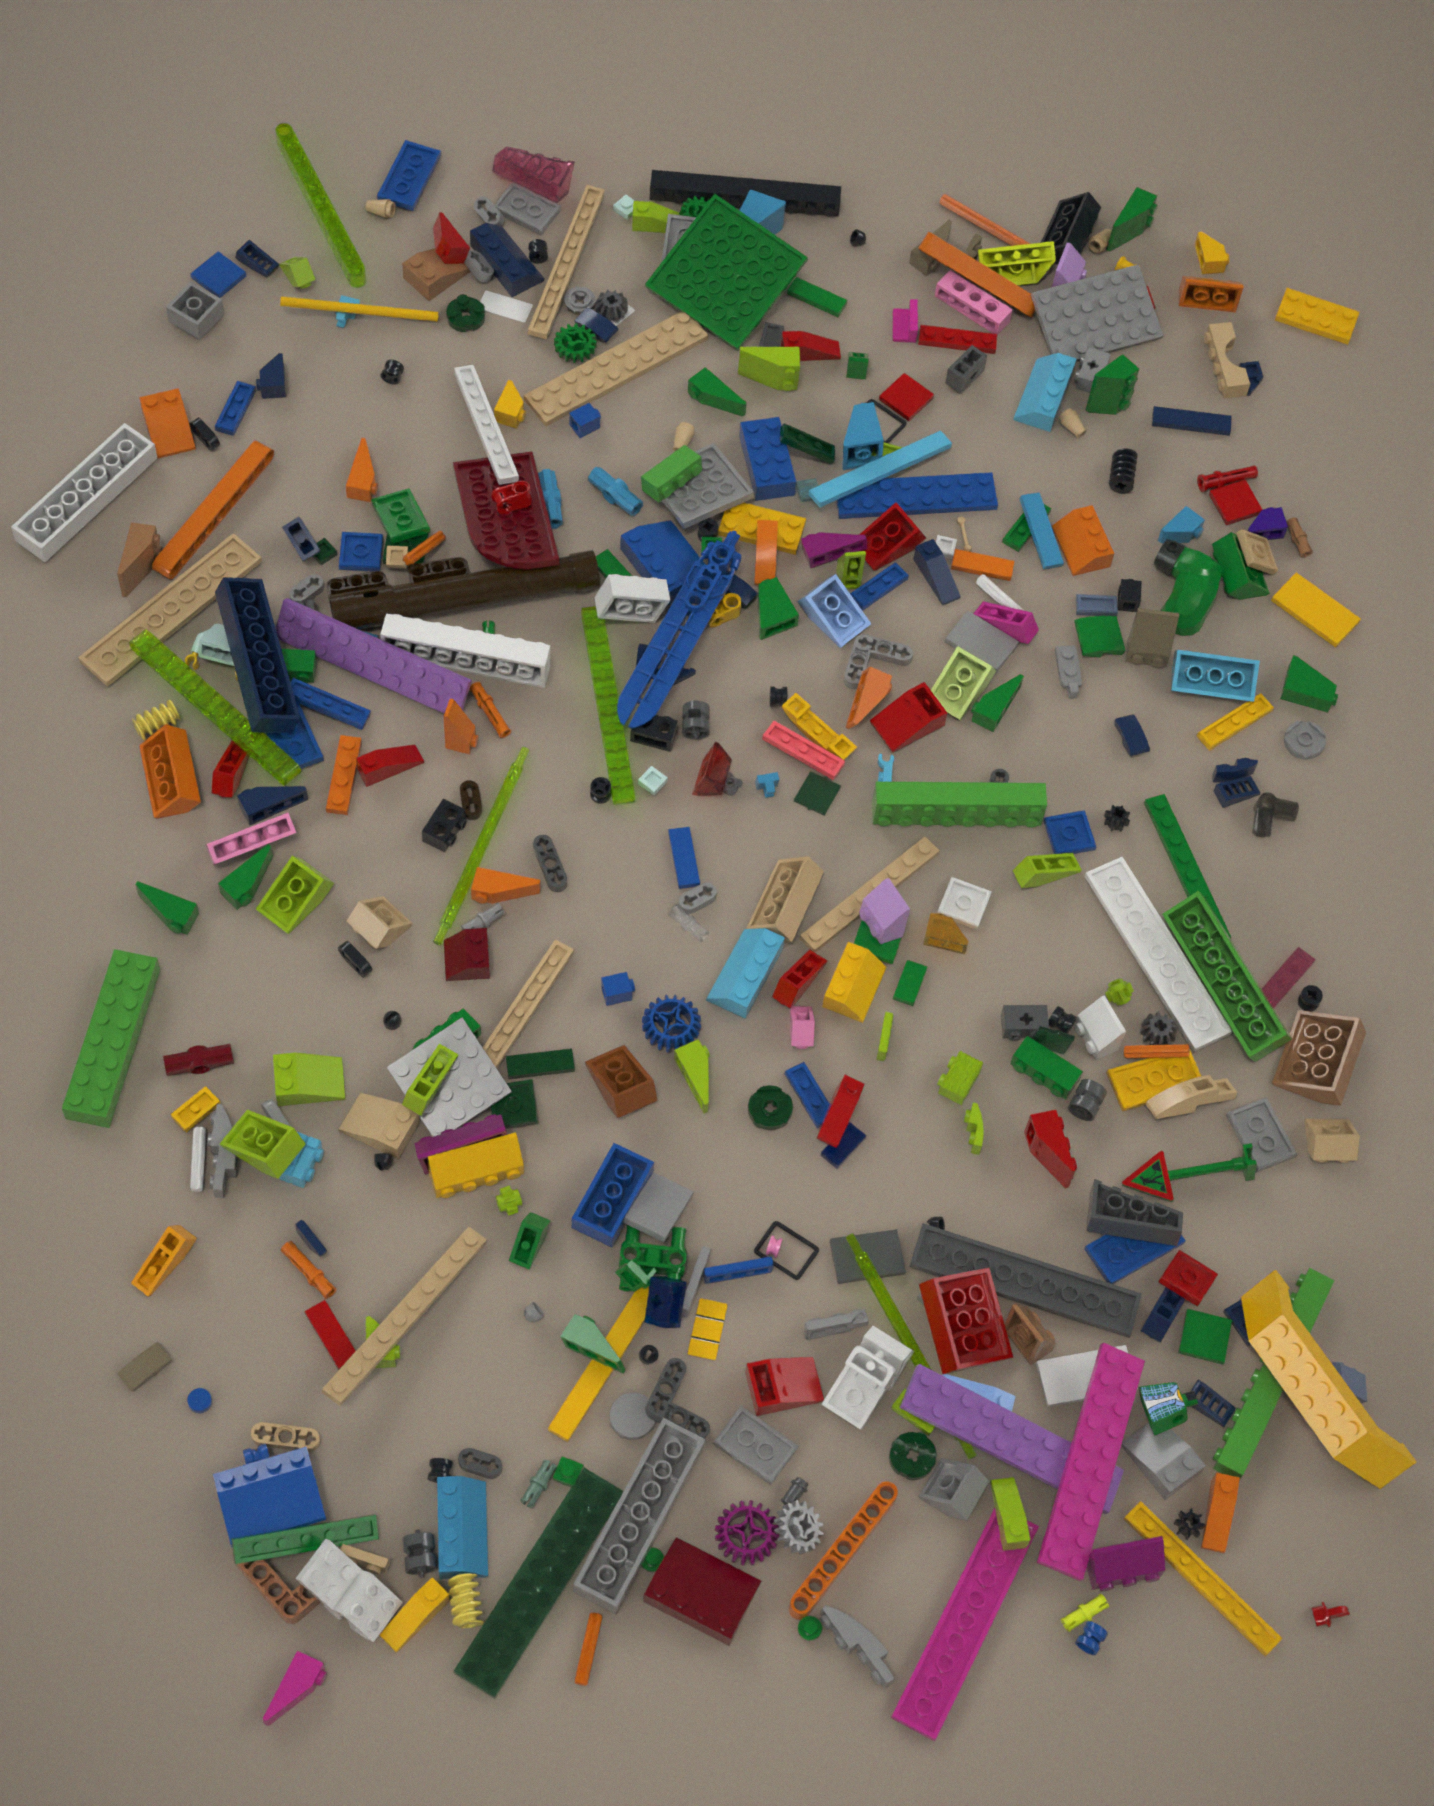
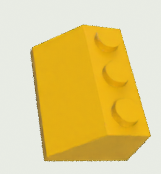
M848 942L824 995L822 1007L863 1023L885 973L886 966L869 949Z

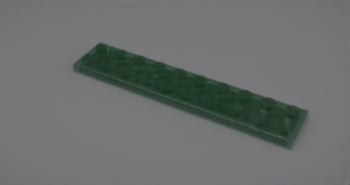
M585 1467L583 1468L454 1669L453 1673L493 1699L497 1697L606 1525L624 1491Z

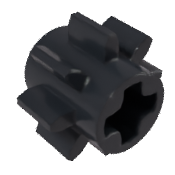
M1112 805L1110 811H1105L1104 817L1106 819L1104 825H1108L1111 831L1119 830L1122 832L1123 827L1128 826L1130 823L1128 819L1130 812H1126L1123 805L1121 807Z
M1192 1508L1186 1514L1181 1510L1178 1514L1180 1519L1174 1521V1525L1178 1526L1179 1529L1176 1534L1184 1535L1186 1540L1191 1535L1198 1538L1200 1535L1198 1529L1201 1530L1205 1527V1524L1200 1523L1202 1514L1197 1515L1193 1513ZM1186 1521H1190V1525L1193 1527L1190 1528Z

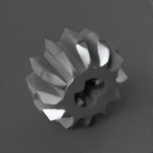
M608 289L606 293L601 292L595 301V311L609 321L613 320L616 323L617 319L623 320L624 315L628 312L627 298L624 297L623 293L617 294L616 289L614 292H610Z
M1159 1011L1155 1013V1016L1151 1013L1148 1014L1147 1018L1143 1019L1141 1023L1140 1034L1144 1035L1143 1042L1150 1041L1149 1045H1170L1171 1041H1175L1177 1037L1178 1026L1174 1025L1175 1018L1168 1019V1013L1161 1016Z

